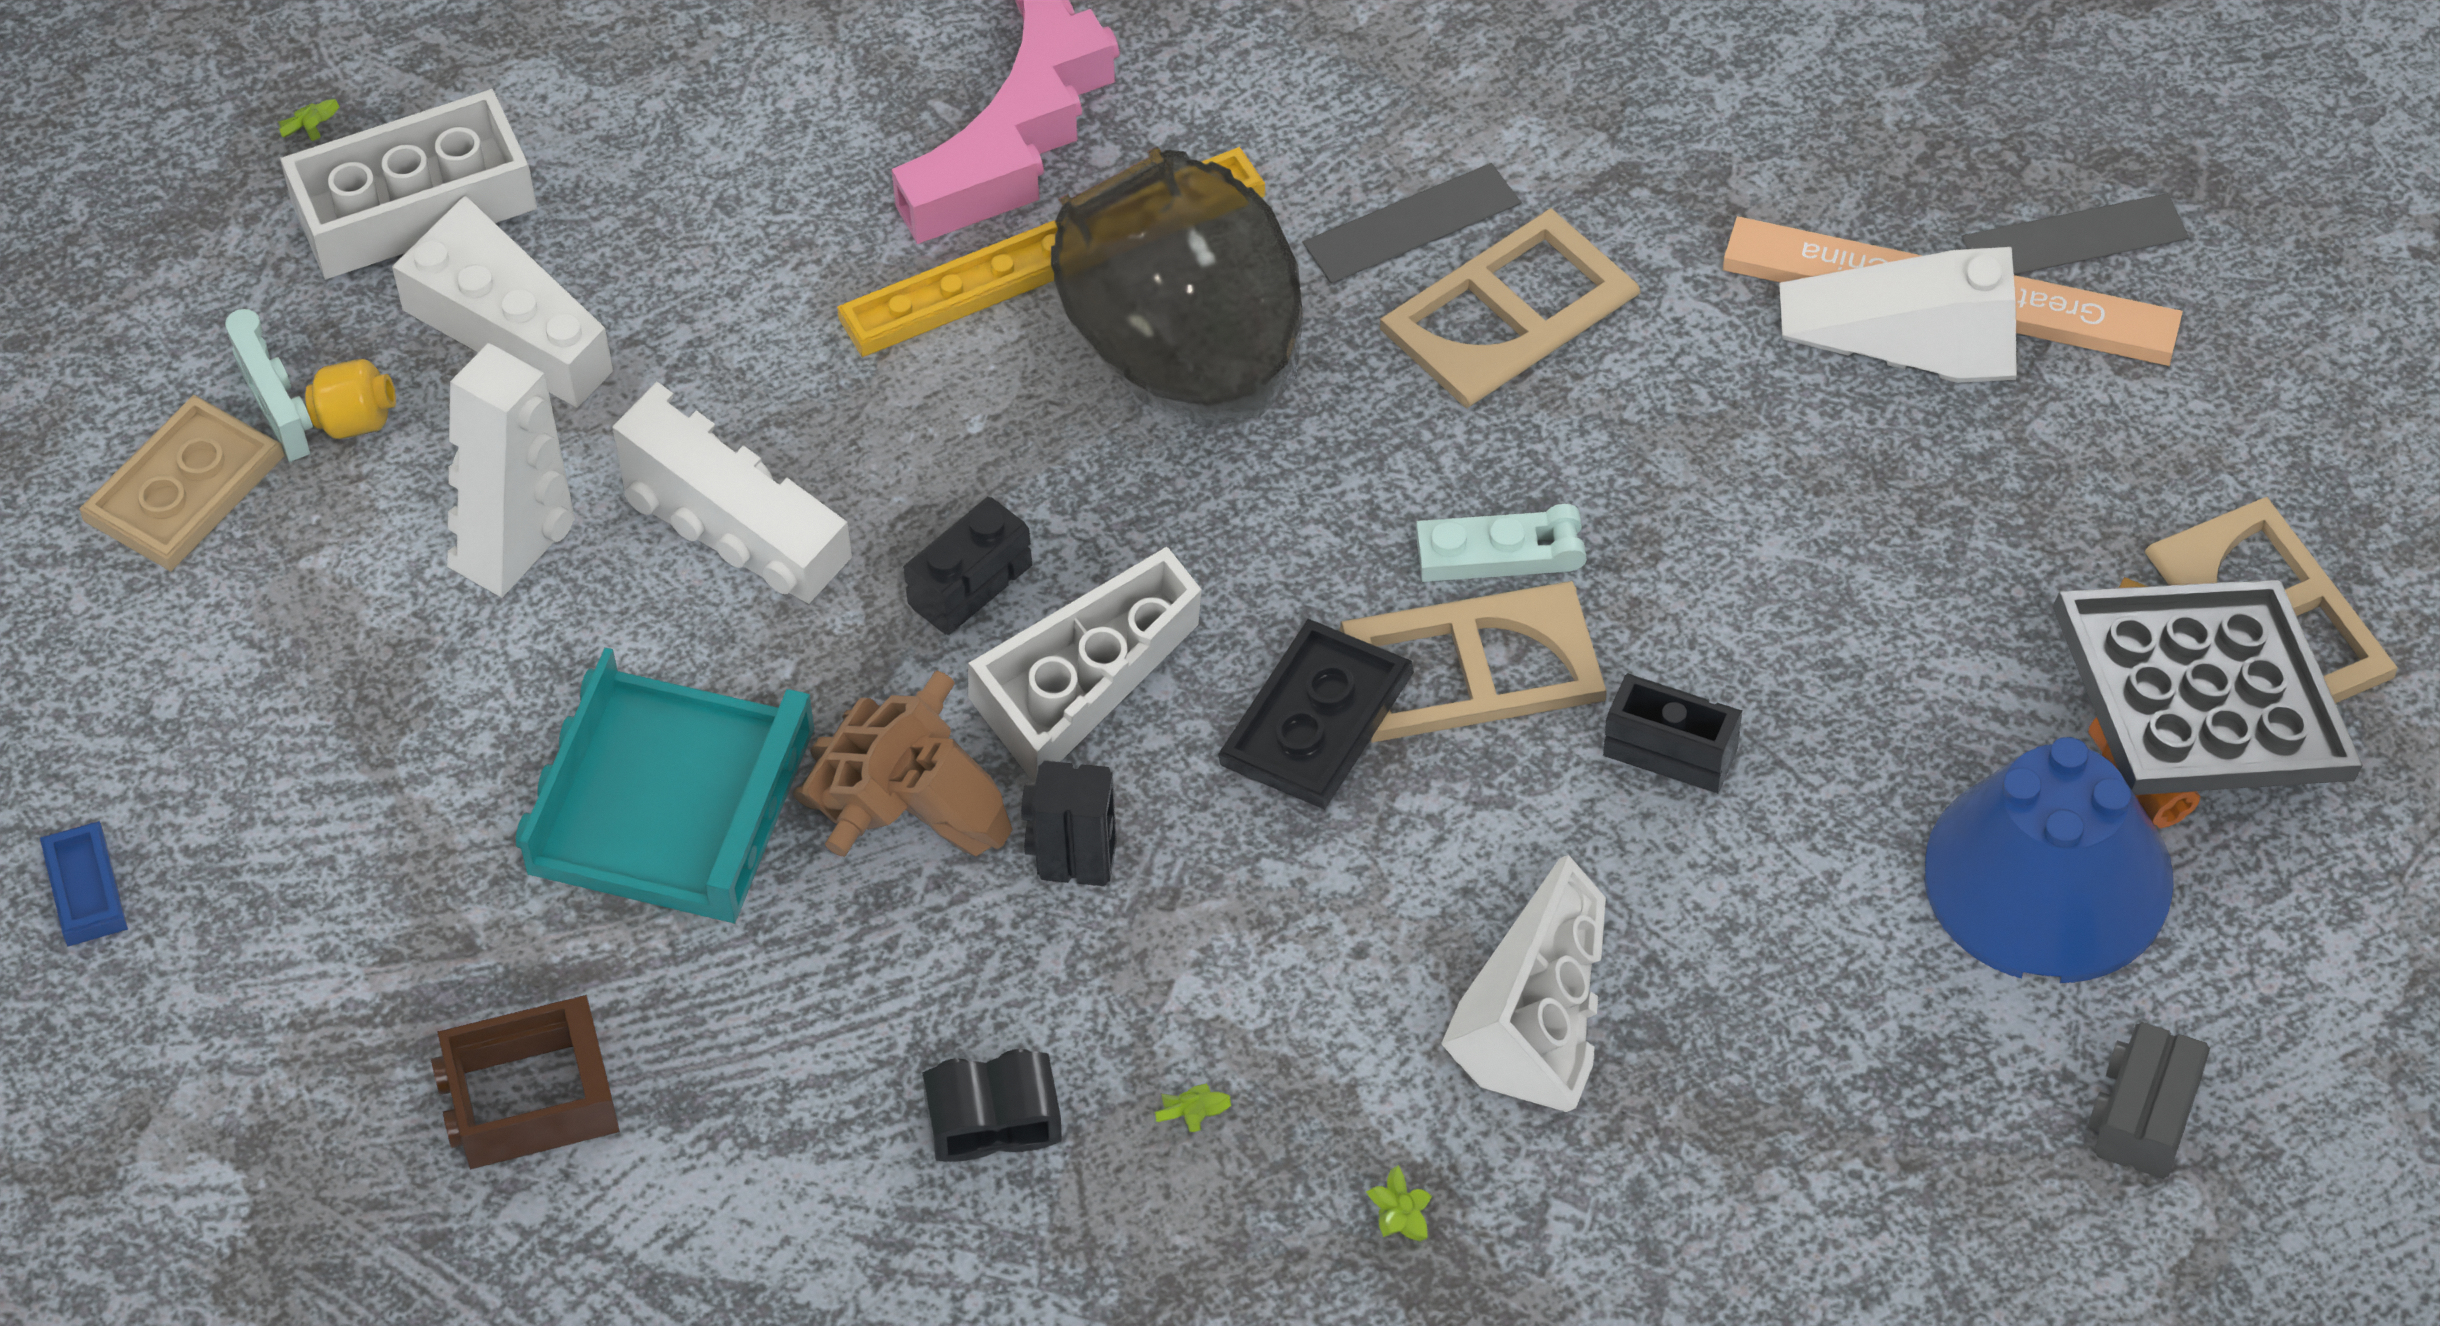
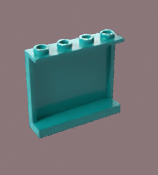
M605 647L596 668H589L583 677L580 689L581 702L575 715L567 716L563 722L559 736L560 749L553 765L546 764L541 772L537 789L538 799L532 813H524L518 824L516 846L522 851L527 875L735 924L815 729L810 694L786 689L778 708L618 671L613 649Z

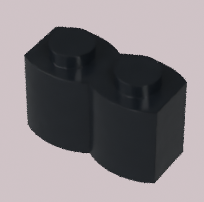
M1013 1049L986 1063L954 1058L945 1060L936 1067L922 1072L924 1098L936 1161H967L985 1157L997 1151H1032L1062 1141L1061 1115L1049 1053L1031 1052L1027 1049Z

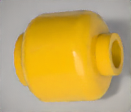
M356 359L320 368L314 375L313 384H308L306 387L305 401L311 422L316 429H324L332 438L345 439L381 430L387 422L388 409L394 408L396 405V393L393 382L388 374L381 375L375 365L369 360Z

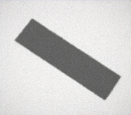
M1489 163L1302 241V243L1329 281L1334 283L1522 204V202L1495 166Z
M2168 193L1961 235L1967 249L2012 247L2014 275L2190 239Z

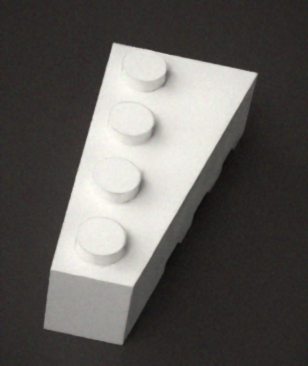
M466 195L392 266L403 311L476 352H479L487 343H490L545 373L549 393L576 408L613 372L605 327Z
M487 343L450 381L449 442L459 448L454 457L453 464L449 466V485L458 489V507L455 506L448 511V530L457 534V547L454 546L448 550L447 567L503 598L554 542L561 541L568 534L575 517L545 373L498 347Z
M656 381L612 427L624 485V494L627 501L640 513L645 515L652 513L671 524L685 539L690 541L698 540L716 550L730 565L737 568L744 566L763 577L768 585L781 594L790 593L810 604L852 558L847 521L790 479L785 478L780 484L773 481L770 471L761 462L759 456L744 445L737 452H734L723 444L712 433L715 428L713 422L697 410L688 418L669 404L673 399V393Z
M1165 547L969 662L968 698L1035 784L1038 766L1043 761L1061 762L1198 626L1202 589L1170 549Z

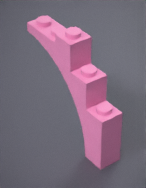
M1015 0L1024 22L1022 44L1010 75L992 102L964 130L931 152L892 169L895 206L917 244L1040 200L1038 176L1044 174L1040 154L1078 141L1076 117L1082 115V107L1078 95L1115 82L1114 59L1119 57L1118 43L1111 28L1108 26L1102 28L1091 9L1075 14L1069 0Z

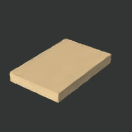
M193 395L79 508L82 519L94 528L171 572L285 456L282 444L198 396Z

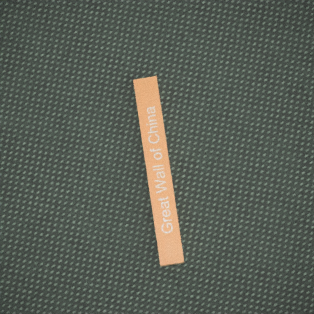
M1737 216L1725 252L1723 270L1775 282H1786L1922 255ZM2014 275L2017 334L2170 366L2183 311Z

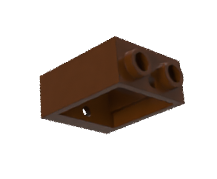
M587 995L437 1031L443 1056L431 1059L439 1095L451 1093L454 1109L442 1111L451 1149L464 1147L470 1170L620 1132ZM573 1047L585 1098L476 1125L465 1073Z

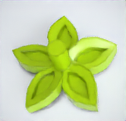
M336 99L325 100L318 104L311 103L293 113L294 117L277 121L280 126L279 131L284 138L294 134L304 126L310 140H317L321 135L316 125L332 117L340 107Z
M1207 1083L1193 1086L1179 1096L1161 1094L1162 1103L1165 1108L1156 1111L1155 1117L1156 1122H1162L1184 1115L1185 1124L1188 1125L1189 1131L1197 1132L1201 1130L1200 1122L1205 1116L1218 1115L1231 1106L1230 1095L1222 1092H1210Z
M1398 1165L1389 1172L1387 1188L1376 1186L1366 1191V1193L1381 1208L1378 1212V1224L1383 1237L1400 1231L1407 1238L1422 1241L1428 1238L1426 1220L1420 1211L1427 1206L1432 1195L1423 1189H1414L1407 1193L1406 1181Z

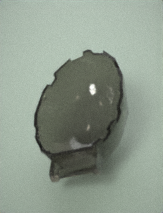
M1155 146L1147 151V158L1073 197H1070L1068 193L1059 197L1058 202L1061 209L1055 220L1058 230L1055 234V245L1051 246V267L1054 272V282L1067 317L1073 328L1090 349L1142 403L1207 428L1261 417L1296 380L1303 323L1299 267L1272 208L1252 187L1247 188L1240 180L1234 178L1230 169L1213 161L1205 164L1198 160L1189 159L1186 151L1165 150L1161 152L1159 147Z

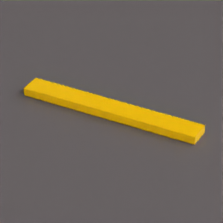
M1239 146L837 306L838 318L863 358L1265 196V182Z

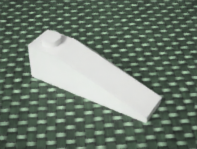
M2012 247L1951 250L1779 283L1782 340L1847 356L1857 353L1885 360L1888 366L1904 370L1906 366L1938 373L1940 379L1957 383L2016 380V300Z
M1569 855L1557 861L1464 994L1441 1043L1479 1087L1564 1112L1576 1109L1593 1067L1595 1046L1586 1041L1587 1018L1596 1015L1598 1008V996L1590 991L1591 966L1593 963L1601 960L1606 897Z

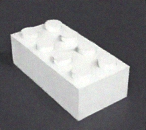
M493 89L280 158L292 205L325 280L406 253L464 195L494 223L537 209L529 165Z

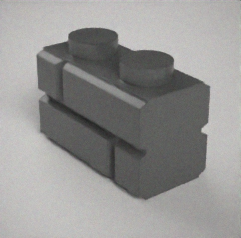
M2144 1022L2135 1025L2129 1044L2119 1040L2116 1041L2106 1072V1077L2116 1080L2112 1095L2099 1091L2088 1124L2089 1129L2099 1131L2094 1150L2098 1158L2123 1166L2130 1164L2134 1166L2135 1170L2162 1179L2169 1177L2211 1048L2206 1042L2181 1034L2173 1036L2169 1030Z

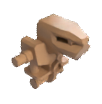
M934 671L924 689L918 691L915 696L891 695L881 707L871 698H860L852 710L845 711L842 716L843 721L833 737L817 738L810 750L816 763L801 787H796L793 796L804 806L814 810L819 809L833 823L837 824L825 842L826 847L839 856L846 857L858 836H862L866 829L888 826L905 810L929 825L938 835L962 852L978 856L991 847L998 850L1004 845L1013 829L999 789L991 776L953 739H948L951 729L939 717L944 707L943 702L955 685L951 677L943 672Z

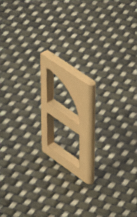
M1550 208L1380 318V330L1465 408H1469L1638 296L1641 291L1638 284ZM1543 240H1546L1597 285L1596 288L1547 320H1544L1493 274ZM1469 289L1517 332L1520 337L1490 345L1465 344L1439 337L1416 323Z
M2268 497L2157 541L2145 550V554L2168 585L2217 583L2218 570L2226 556L2244 539L2262 530L2301 581V583L2285 589L2296 616L2321 607L2360 659L2358 662L2323 676L2334 702H2340L2395 678L2398 667Z
M1573 581L1341 621L1340 632L1374 646L1452 634L1470 700L1392 714L1389 710L1372 736L1371 743L1606 701L1607 690ZM1478 629H1506L1537 640L1556 654L1569 670L1574 681L1497 695Z

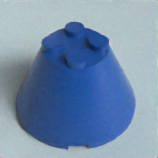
M2062 737L2053 744L2029 750L1963 792L1938 818L1931 831L1925 855L1924 882L1926 893L1935 916L1944 930L1961 948L1980 962L1995 970L2021 979L2023 972L2041 976L2060 977V983H2074L2102 977L2121 969L2139 957L2153 943L2167 919L2174 887L2172 863L2160 833L2118 769L2105 757L2088 749L2084 742L2073 737Z

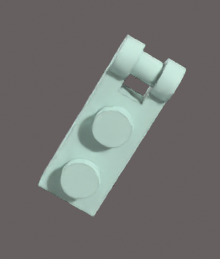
M250 309L234 311L227 317L225 325L229 340L233 345L235 361L277 441L282 444L288 462L309 455L310 450L304 431L313 428L310 416L300 396L292 399L288 396L286 390L291 389V384L279 357L269 360L270 356L266 341L261 337L263 331L259 316Z
M1559 504L1551 507L1546 512L1416 521V538L1422 582L1575 571L1585 565L1587 560L1584 542L1577 538V534L1582 528L1579 509L1571 504ZM1554 540L1551 545L1539 546L1537 541Z

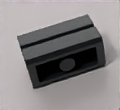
M987 496L903 566L905 582L908 585L906 587L908 604L915 612L942 633L950 635L1009 586L1008 582L1010 580H1016L1032 566L1031 549L1028 547L1031 544L1029 527L1023 520L994 498Z
M1627 673L1606 718L1603 756L1718 794L1738 749L1742 710L1721 703L1713 704L1709 702V699Z
M1043 761L1038 766L1036 783H1026L1023 790L1021 818L1027 821L1024 843L1025 855L1036 856L1037 875L1040 876L1041 880L1069 883L1072 878H1075L1077 884L1105 887L1111 880L1117 844L1113 772L1106 766L1081 764L1078 769H1074L1072 763Z

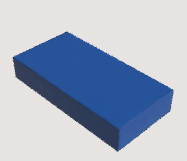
M100 821L41 837L40 842L62 934L67 947L128 930L105 834Z

